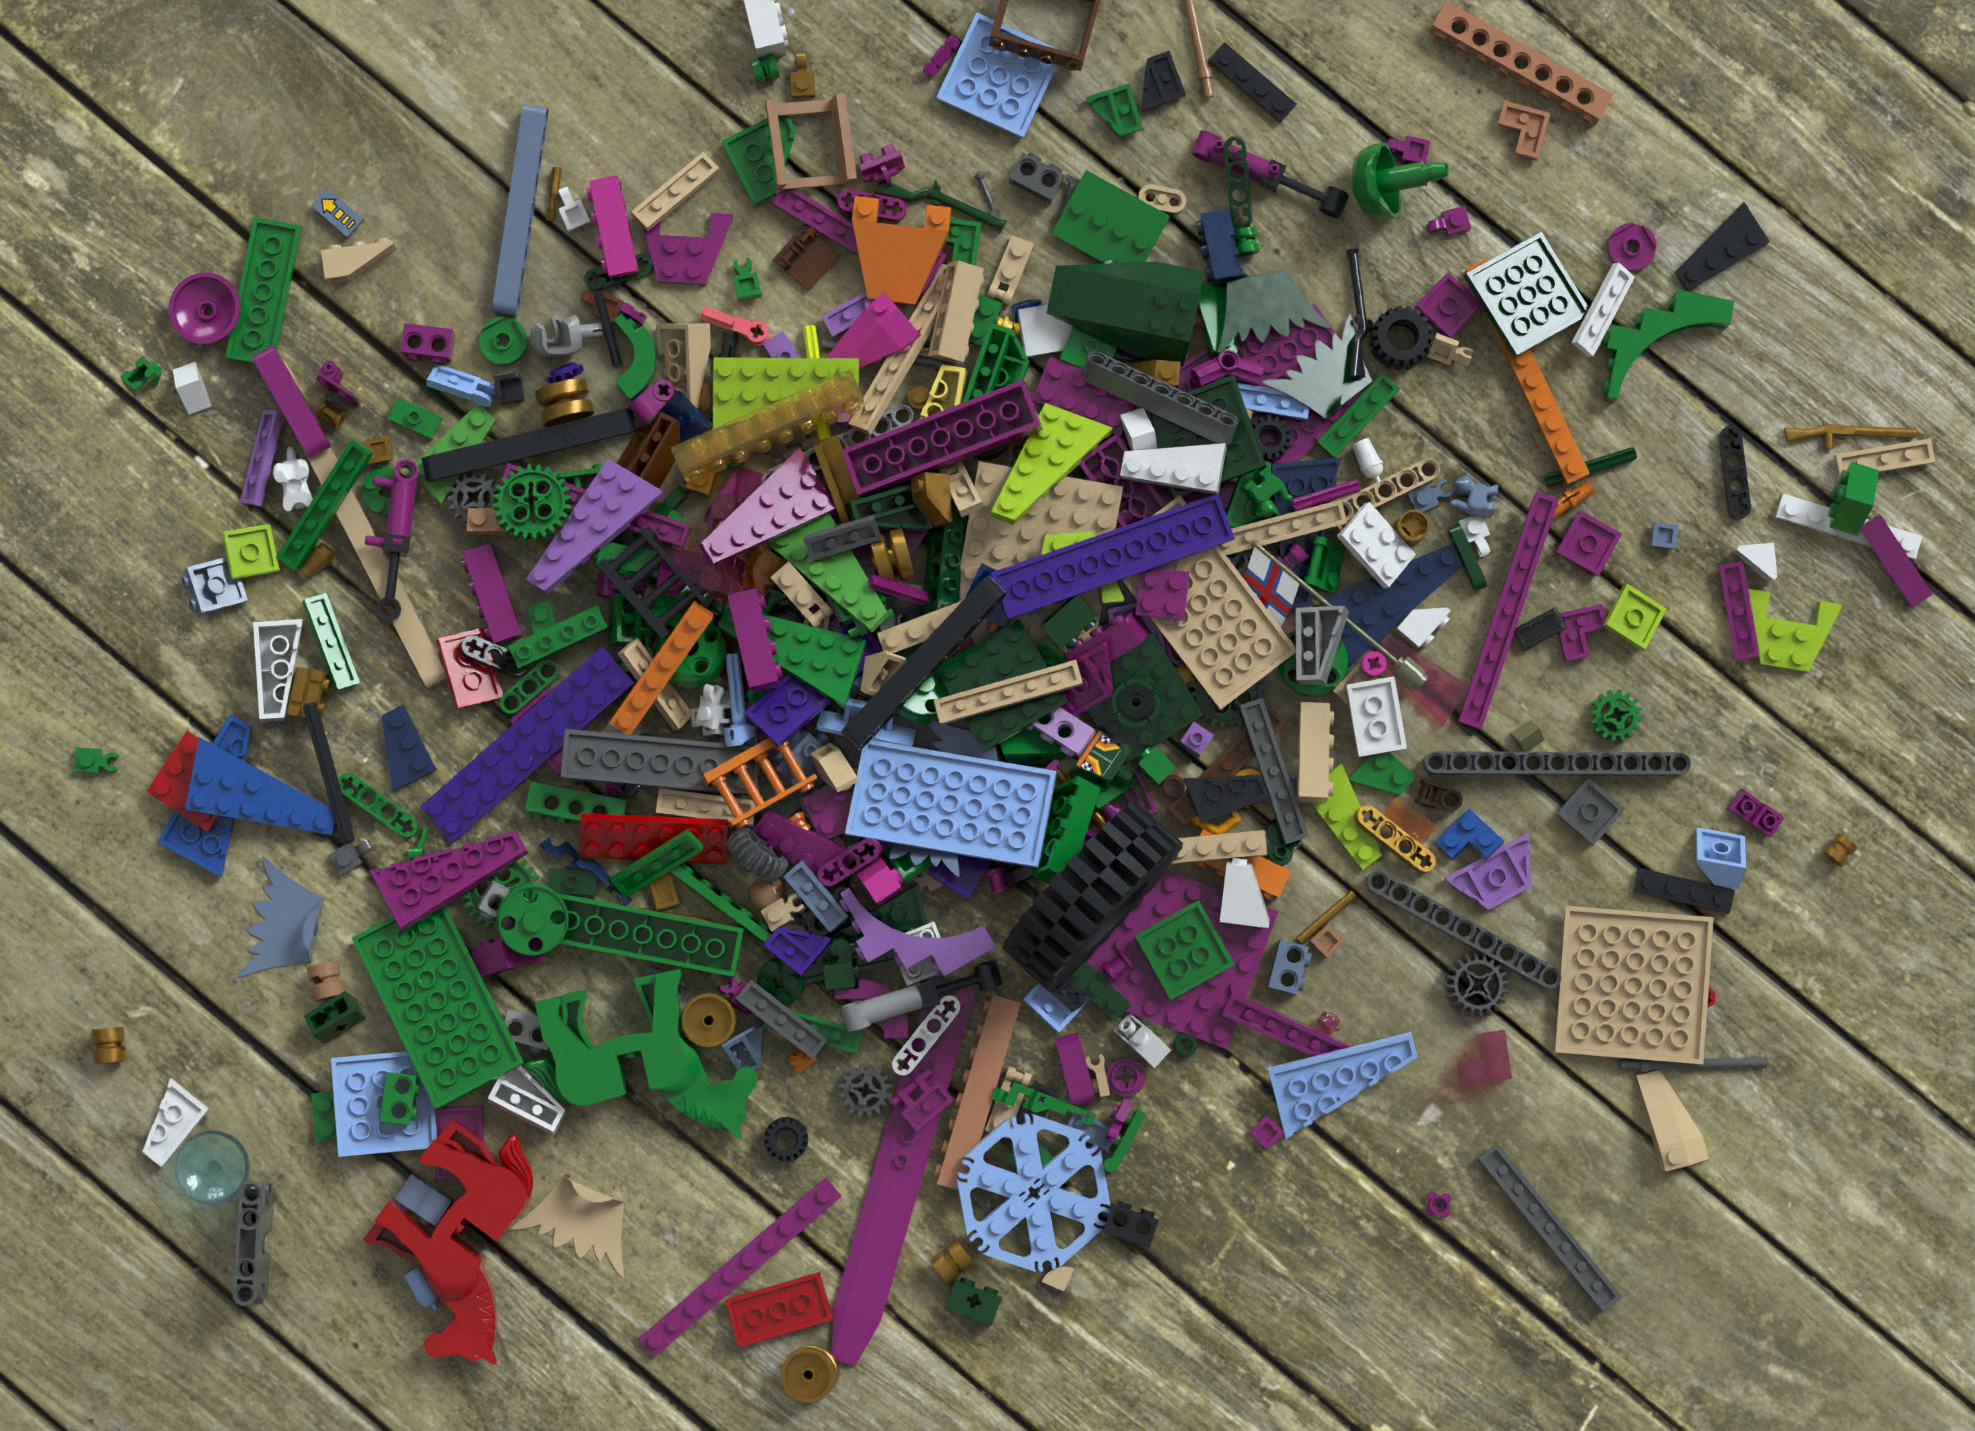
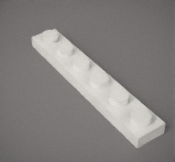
M1786 494L1781 495L1775 518L1872 547L1861 530L1856 536L1830 528L1831 517L1827 516L1829 507ZM1888 526L1909 559L1915 560L1922 536Z

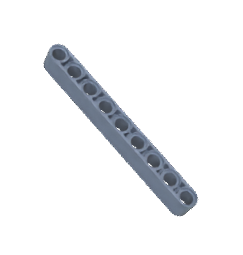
M524 104L522 108L492 304V312L496 314L517 316L519 312L548 122L547 107Z

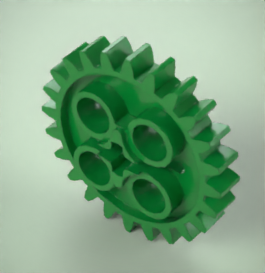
M528 464L527 471H523L518 466V474L510 470L511 478L508 480L502 477L504 486L497 485L496 489L500 494L493 495L497 503L492 504V507L497 511L494 514L495 518L501 519L499 521L500 527H506L505 531L508 535L514 531L516 540L523 535L525 542L529 540L530 536L537 542L540 535L547 540L548 532L555 536V527L564 528L561 520L569 521V517L565 512H572V508L568 504L573 502L571 496H568L571 492L569 487H564L566 485L565 479L558 480L560 477L558 472L551 475L550 467H547L543 472L540 464L537 465L535 470H532L531 465ZM530 483H533V495L535 498V523H532V511L529 506L531 504ZM541 487L550 488L546 494L538 493ZM524 489L525 493L522 496H514L516 490ZM543 510H551V514L548 517L540 516ZM518 513H527V516L524 519H515Z
M519 860L506 867L511 872L508 880L501 881L498 872L469 890L468 893L462 895L463 898L469 899V902L464 906L466 908H473L469 915L471 917L479 915L476 923L479 924L486 920L485 928L488 929L493 923L494 930L498 931L496 918L492 921L480 914L481 909L478 908V903L482 895L479 893V887L483 883L490 884L492 880L507 887L516 878H520V881L508 889L511 890L527 882L534 883L540 877L538 875L531 876L535 868L529 867L526 869L527 860H523L521 863H518ZM527 889L525 891L526 899L531 901L536 897V890ZM497 896L489 906L494 908V905L501 902L502 899Z

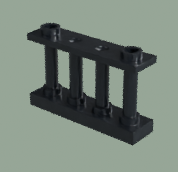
M641 525L638 530L643 535L614 560L611 558L608 561L604 557L597 565L661 638H664L669 633L667 627L670 624L668 622L697 597L704 603L706 601L704 595L707 592L698 582L693 584L655 541L658 538L656 533L649 526L645 529ZM650 542L658 554L632 577L624 579L618 573L621 570L620 567ZM666 561L675 572L647 596L643 595L640 598L634 591L637 589L636 585ZM682 579L691 590L663 615L659 614L656 616L651 610L653 603Z

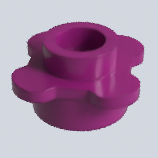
M1430 1192L1427 1195L1428 1207L1425 1209L1428 1216L1440 1215L1442 1218L1448 1217L1450 1214L1448 1210L1449 1202H1451L1450 1195L1446 1193L1436 1195L1435 1192ZM1439 1202V1203L1441 1204V1206H1440V1207H1437V1206H1436V1203Z

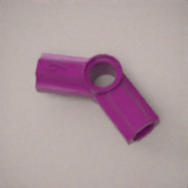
M1225 350L1218 357L1191 368L1190 374L1192 382L1198 388L1232 375L1238 381L1258 386L1264 366L1239 358L1232 350ZM1222 363H1227L1231 367H1226Z

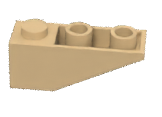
M378 238L375 240V243L365 244L364 241H357L351 243V246L342 247L341 245L328 246L327 250H321L325 280L328 283L355 279L397 249L395 242L389 240V238Z

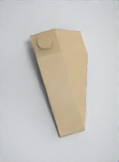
M710 323L656 324L657 350L659 356H663L666 367L663 370L664 378H668L674 387V394L670 399L674 418L682 422H695L711 348Z

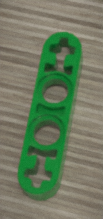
M345 773L338 778L342 794L405 838L414 837L418 833L419 824L414 817L359 777L351 773ZM353 778L352 784L359 789L361 784L364 786L358 792L356 798L353 797L356 794L354 790L350 788L346 791L344 790L345 784L343 781L345 779L350 780ZM368 791L372 792L375 796L374 802L371 805H364L362 795ZM385 806H392L395 813L391 819H384L381 815V811ZM400 813L403 814L400 817L401 820L406 823L410 820L412 821L411 826L414 828L412 832L406 831L403 833L404 827L399 823H396L395 827L392 825L398 819Z

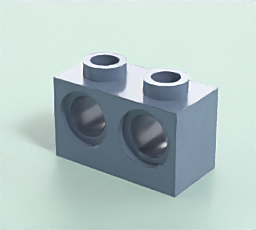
M1280 939L1267 988L1297 995L1298 990L1302 991L1306 978L1302 976L1303 969L1309 966L1312 953H1308L1309 947ZM1290 949L1298 951L1300 955L1298 962L1291 963L1288 961L1287 952ZM1290 973L1293 976L1294 981L1290 987H1286L1281 983L1282 974Z

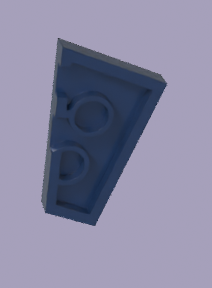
M403 704L383 714L382 722L392 791L395 792L436 771L437 768L405 705Z

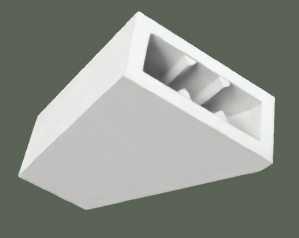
M1232 858V861L1227 860L1220 922L1269 928L1270 919L1252 863H1247V859Z

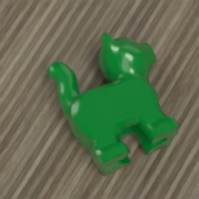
M140 357L135 362L136 368L132 372L126 371L120 376L125 387L131 393L138 394L150 382L154 385L159 384L162 367L156 362H148L143 357Z
M1265 466L1254 473L1255 476L1261 478L1260 482L1255 484L1249 478L1241 485L1244 490L1249 492L1251 498L1257 504L1256 514L1260 518L1271 517L1274 514L1278 515L1279 512L1275 504L1269 500L1276 493L1279 492L1283 500L1287 502L1293 499V496L1288 493L1286 486L1281 480L1273 475Z

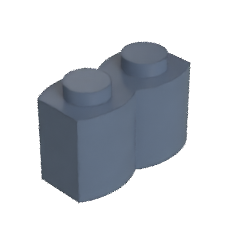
M416 1174L410 1175L395 1198L399 1202L398 1206L403 1211L409 1214L411 1211L415 1212L420 1216L418 1220L428 1227H431L432 1224L437 1226L455 1201Z

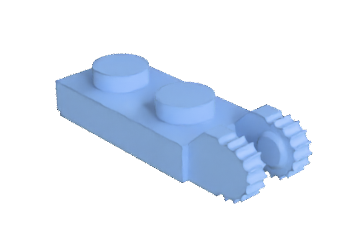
M435 364L426 383L428 387L470 401L473 400L477 405H482L483 407H489L493 401L491 397L497 394L496 387L492 383L490 384L479 377L440 364Z

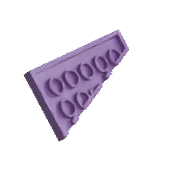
M607 459L569 515V521H565L563 524L564 528L560 529L526 580L549 594L571 575L572 570L581 563H586L590 559L589 556L597 549L601 550L628 528L633 519L639 514L643 515L647 512L652 503L657 499L661 500L666 494L637 475Z

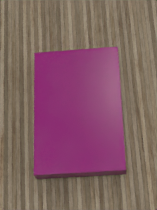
M483 1105L449 1106L438 1111L435 1109L437 1138L450 1120L455 1119L484 1141ZM445 1144L451 1147L452 1149L457 1150L454 1146ZM435 1166V1181L459 1180L450 1171Z

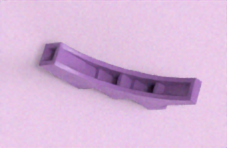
M848 888L840 893L843 898L839 901L846 913L851 911L855 918L851 923L856 932L864 934V937L856 941L858 946L855 947V950L860 959H866L868 963L895 949L896 953L893 954V957L899 967L904 965L906 969H909L926 958L933 956L934 960L930 962L936 973L942 972L946 976L996 947L984 925L965 934L947 938H924L905 934L890 928L876 919L860 904L851 889Z

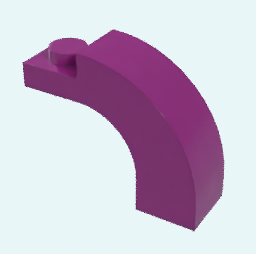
M859 979V989H854V987L834 989L835 1000H868L892 992L884 985L866 979ZM906 1013L884 1020V1038H909V1024Z

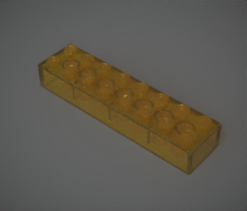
M851 369L671 447V450L685 481L691 480V483H695L705 478L704 474L710 471L714 473L720 472L727 468L726 464L733 461L740 463L749 459V454L758 451L760 454L772 448L771 445L780 441L781 444L794 439L793 435L801 431L803 434L809 433L817 428V424L824 421L825 424H829L838 420V415L845 412L852 414L861 409L860 406L864 404L863 395Z

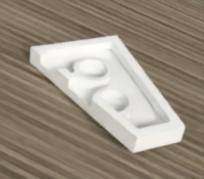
M172 1078L169 1080L168 1088L159 1106L160 1109L156 1120L152 1125L142 1151L160 1167L165 1166L210 1110V1108Z

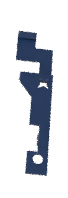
M548 837L540 844L548 854L553 853L558 860L568 852L574 860L565 869L568 866L572 869L577 865L580 869L591 871L604 885L607 882L610 884L606 889L609 890V893L614 889L619 893L617 898L624 906H627L633 900L630 896L625 899L621 898L622 893L611 883V877L594 859H589L592 862L588 863L586 861L588 858H580V854L567 841L560 846H554Z

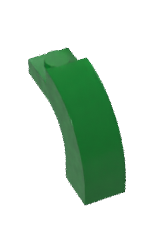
M620 314L614 321L633 344L635 356L631 367L616 379L615 383L632 402L652 383L657 367V354L653 340L645 326L636 332L635 330L638 326L630 317L625 319Z

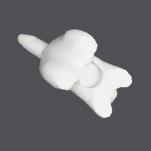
M289 446L286 453L287 461L277 463L273 468V477L283 486V507L286 511H291L292 507L296 509L308 507L313 500L307 485L309 475L308 464L304 459H297L294 448Z

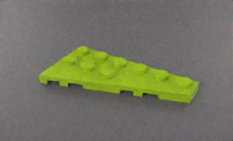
M713 357V431L859 384V358Z

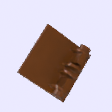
M804 224L775 256L773 261L810 291L840 257V254L821 239L812 227H807Z

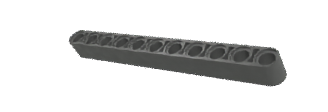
M1435 751L1428 754L1423 760V769L1431 775L1679 776L1686 773L1691 767L1690 758L1681 752ZM1431 757H1437L1440 760L1441 766L1439 769L1435 770L1429 766V759ZM1455 757H1461L1465 761L1464 769L1459 770L1454 767L1453 760ZM1480 757L1488 759L1489 768L1487 770L1479 768L1477 762ZM1504 757L1512 759L1514 763L1512 770H1506L1502 766ZM1529 757L1537 760L1538 767L1536 770H1531L1527 767L1526 761ZM1556 757L1562 761V768L1560 770L1552 768V758ZM1578 757L1586 761L1585 770H1579L1575 766V760ZM1604 757L1610 761L1611 766L1609 770H1603L1600 767L1599 762L1601 758ZM1625 758L1633 759L1635 762L1633 770L1625 768ZM1650 758L1658 760V770L1650 769L1648 766ZM1674 758L1682 760L1683 769L1681 771L1673 767Z

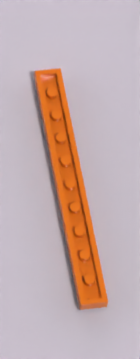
M1488 258L1465 268V272L1467 273L1489 261ZM1487 316L1566 485L1589 476L1590 473L1531 349L1513 358Z

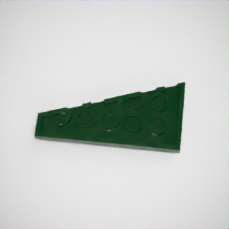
M919 883L869 912L890 928L903 933L928 924ZM852 923L828 937L833 939L837 936H843L850 941L855 940V947H857L856 941L864 937V934H858ZM831 943L803 975L802 983L805 981V984L824 980L822 961L836 960L838 956L831 952ZM893 949L869 963L866 959L861 960L857 952L856 955H852V965H858V972L897 964L893 957Z

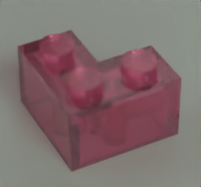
M1505 1030L1477 1033L1480 1058L1456 1061L1460 1086L1512 1079Z

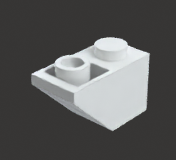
M1448 608L1412 610L1395 632L1416 650L1421 645L1425 648L1434 638L1431 633L1435 628L1438 627L1441 630L1450 620L1447 615L1451 610Z
M1131 1013L1113 1030L1154 1068L1171 1051Z

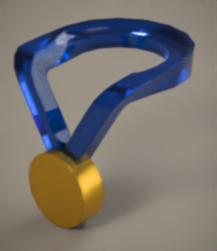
M1042 299L1026 300L1012 305L1013 331L1017 337L1021 336L1018 309L1042 305Z

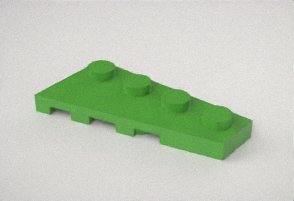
M476 405L421 458L483 443L495 425L496 420L482 406ZM420 458L415 462L419 470L417 479L443 505L450 493L449 488L455 487V480H459L461 474L427 482Z

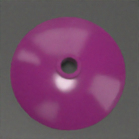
M197 273L187 277L178 284L169 301V317L172 326L180 336L195 344L208 345L223 340L234 330L240 318L241 302L238 292L228 280L214 273ZM212 308L213 313L207 316L206 311Z

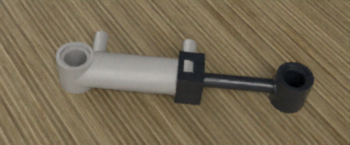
M997 960L976 964L973 966L975 971L973 975L935 986L933 980H924L911 984L912 986L881 996L846 1004L841 1009L847 1031L859 1030L873 1023L908 1012L940 1005L938 995L974 984L979 986V990L1000 986L1003 982Z

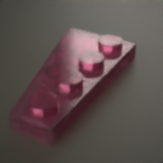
M1387 633L1380 644L1396 659L1400 656L1405 658L1408 655L1426 670L1425 673L1429 677L1417 691L1413 688L1409 689L1406 685L1404 686L1443 727L1469 688V685ZM1381 653L1386 659V666L1393 673L1392 665L1394 663Z

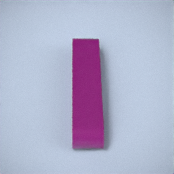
M274 345L252 356L255 365L308 457L311 459L332 447Z

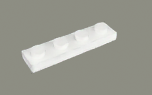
M1620 263L1612 264L1572 341V344L1586 356H1594L1635 278Z

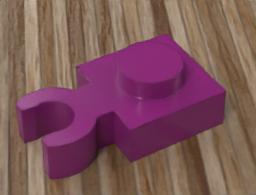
M724 975L723 978L728 981L729 986L725 988L722 985H718L717 990L722 994H730L728 1002L746 1016L750 1015L752 1011L736 999L747 983L740 981L737 985L734 977Z
M1124 1098L1121 1105L1115 1104L1110 1115L1113 1121L1104 1140L1112 1144L1114 1143L1133 1104L1132 1101Z

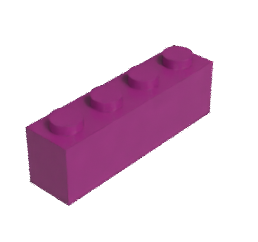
M487 543L463 551L464 559H461V563L465 573L470 572L472 581L469 582V586L473 596H478L480 604L476 605L480 618L486 619L488 627H485L484 630L488 641L493 640L494 644L500 645L523 637L524 635L493 545Z
M756 588L727 595L749 689L752 693L780 687L779 679L783 678L780 663L776 664L774 655H778L775 641H770L768 633L772 632V626L769 617L765 618L763 609H767L764 595H759Z

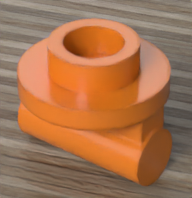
M798 1047L794 1048L789 1056V1063L798 1075L818 1060L816 1056L814 1059L810 1058Z

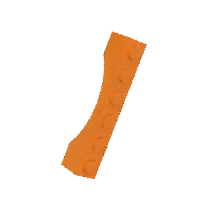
M694 600L643 675L612 716L609 724L624 734H632L712 620L714 613Z

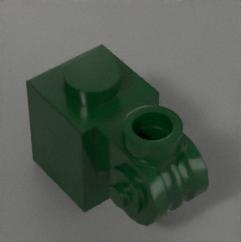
M837 936L832 939L830 946L831 952L838 956L836 960L822 961L826 990L855 987L854 979H859L858 965H852V955H856L855 940L850 941L843 936Z

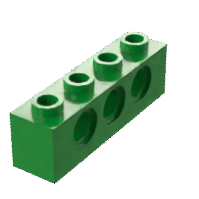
M597 605L508 647L517 667L522 670L609 630V627Z
M531 782L525 810L531 812V817L545 819V815L555 816L554 821L569 824V819L579 821L578 826H580L581 813L574 815L571 812V805L574 802L579 801L582 803L583 810L581 813L594 814L597 807L604 806L607 814L626 815L629 801ZM551 797H556L559 801V805L555 810H549L547 807V801Z

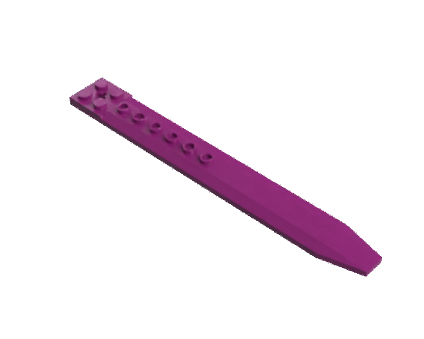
M938 978L929 979L935 982V986L948 982ZM964 987L938 995L939 1001L948 995L956 997L960 1003V1011L913 1071L907 1075H901L897 1090L900 1087L904 1088L913 1080L914 1075L920 1074L928 1068L933 1076L926 1081L927 1084L932 1087L939 1081L945 1090L948 1091L976 989ZM951 1000L950 1005L954 1006L955 1002ZM935 1006L920 1009L914 1032ZM938 1009L934 1013L940 1016L945 1023L949 1020V1018L945 1017L946 1014L940 1013ZM930 1019L927 1023V1029L931 1033H937L941 1029V1022L938 1019ZM916 1038L912 1041L911 1046L915 1052H922L926 1047V1043L922 1038ZM909 1050L903 1069L906 1070L910 1068L908 1062L911 1058L914 1061L918 1059V1056L911 1054ZM919 1087L909 1097L915 1101L925 1092ZM904 1101L897 1107L892 1104L833 1308L832 1354L837 1361L853 1366L857 1364L881 1322L941 1112H939L916 1132L901 1114L908 1107Z

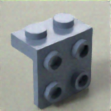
M802 727L788 740L790 743L788 747L806 778L814 774L817 776V779L813 782L814 787L802 793L807 796L812 794L824 782L820 779L810 756L811 752L823 747V745ZM774 748L768 758L770 764L793 785L798 784L781 752Z

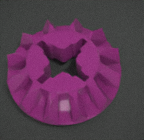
M1128 1057L1119 1058L1107 1070L1108 1086L1119 1096H1133L1144 1086L1145 1071L1142 1065L1135 1059ZM1124 1066H1126L1128 1074L1137 1076L1129 1080L1128 1088H1126L1123 1080L1115 1079V1077L1123 1074Z

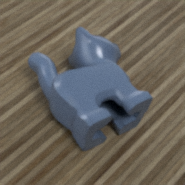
M1468 475L1457 479L1452 494L1468 495L1466 503L1457 499L1452 500L1450 507L1458 508L1471 516L1491 518L1495 511L1496 502H1494V499L1497 496L1498 485L1491 487L1481 483H1474Z

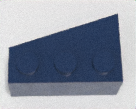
M1225 209L1200 214L1199 221L1196 222L1198 236L1202 235L1204 242L1203 245H1200L1202 259H1207L1208 268H1205L1206 282H1211L1213 286L1225 287L1227 286V281L1241 279L1244 275L1243 269L1239 266V251L1235 245V233L1230 211Z

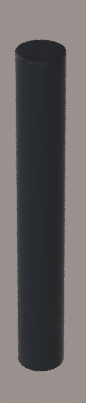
M604 294L594 295L612 365L622 364Z

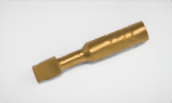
M553 167L549 190L550 203L546 215L547 221H554L555 203L559 195L558 190L562 168Z

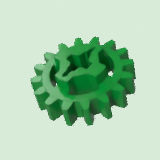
M1618 689L1614 695L1612 690H1608L1607 697L1600 694L1598 696L1600 702H1592L1596 709L1589 711V714L1594 716V719L1589 721V723L1597 725L1594 733L1601 731V739L1610 736V742H1614L1616 737H1618L1620 742L1625 741V734L1631 738L1634 736L1631 730L1637 731L1640 729L1636 722L1643 720L1642 717L1637 716V713L1642 711V708L1635 707V704L1638 702L1637 699L1632 701L1629 699L1631 693L1628 692L1622 696L1621 689ZM1619 701L1624 702L1629 708L1619 705ZM1607 702L1606 712L1600 715L1601 708ZM1614 710L1615 713H1625L1617 720L1616 718L1607 719L1608 716L1614 713ZM1628 717H1631V722L1625 729V721ZM1606 723L1611 726L1613 731L1607 729L1603 724Z

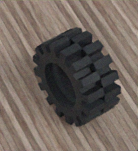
M1267 415V417L1263 418L1262 416L1252 423L1264 461H1275V459L1281 458L1288 450L1291 440L1290 429L1286 426V422L1284 420L1280 421L1279 417L1273 418L1271 415ZM1273 430L1278 436L1277 444L1273 447L1263 446L1259 440L1262 431Z
M792 1117L778 1118L771 1122L765 1130V1148L770 1156L777 1160H795L805 1152L808 1146L809 1137L807 1129L799 1120ZM784 1129L791 1130L796 1137L795 1144L789 1149H783L777 1143V1135Z

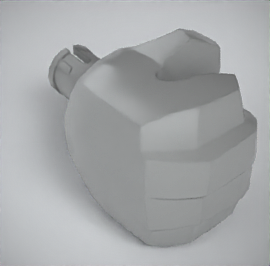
M559 315L551 316L550 321L554 330L553 338L551 339L547 338L543 324L536 323L531 328V346L541 357L570 356L581 350L582 339L603 337V331H593L602 329L601 322L580 325L576 315L566 319H562Z

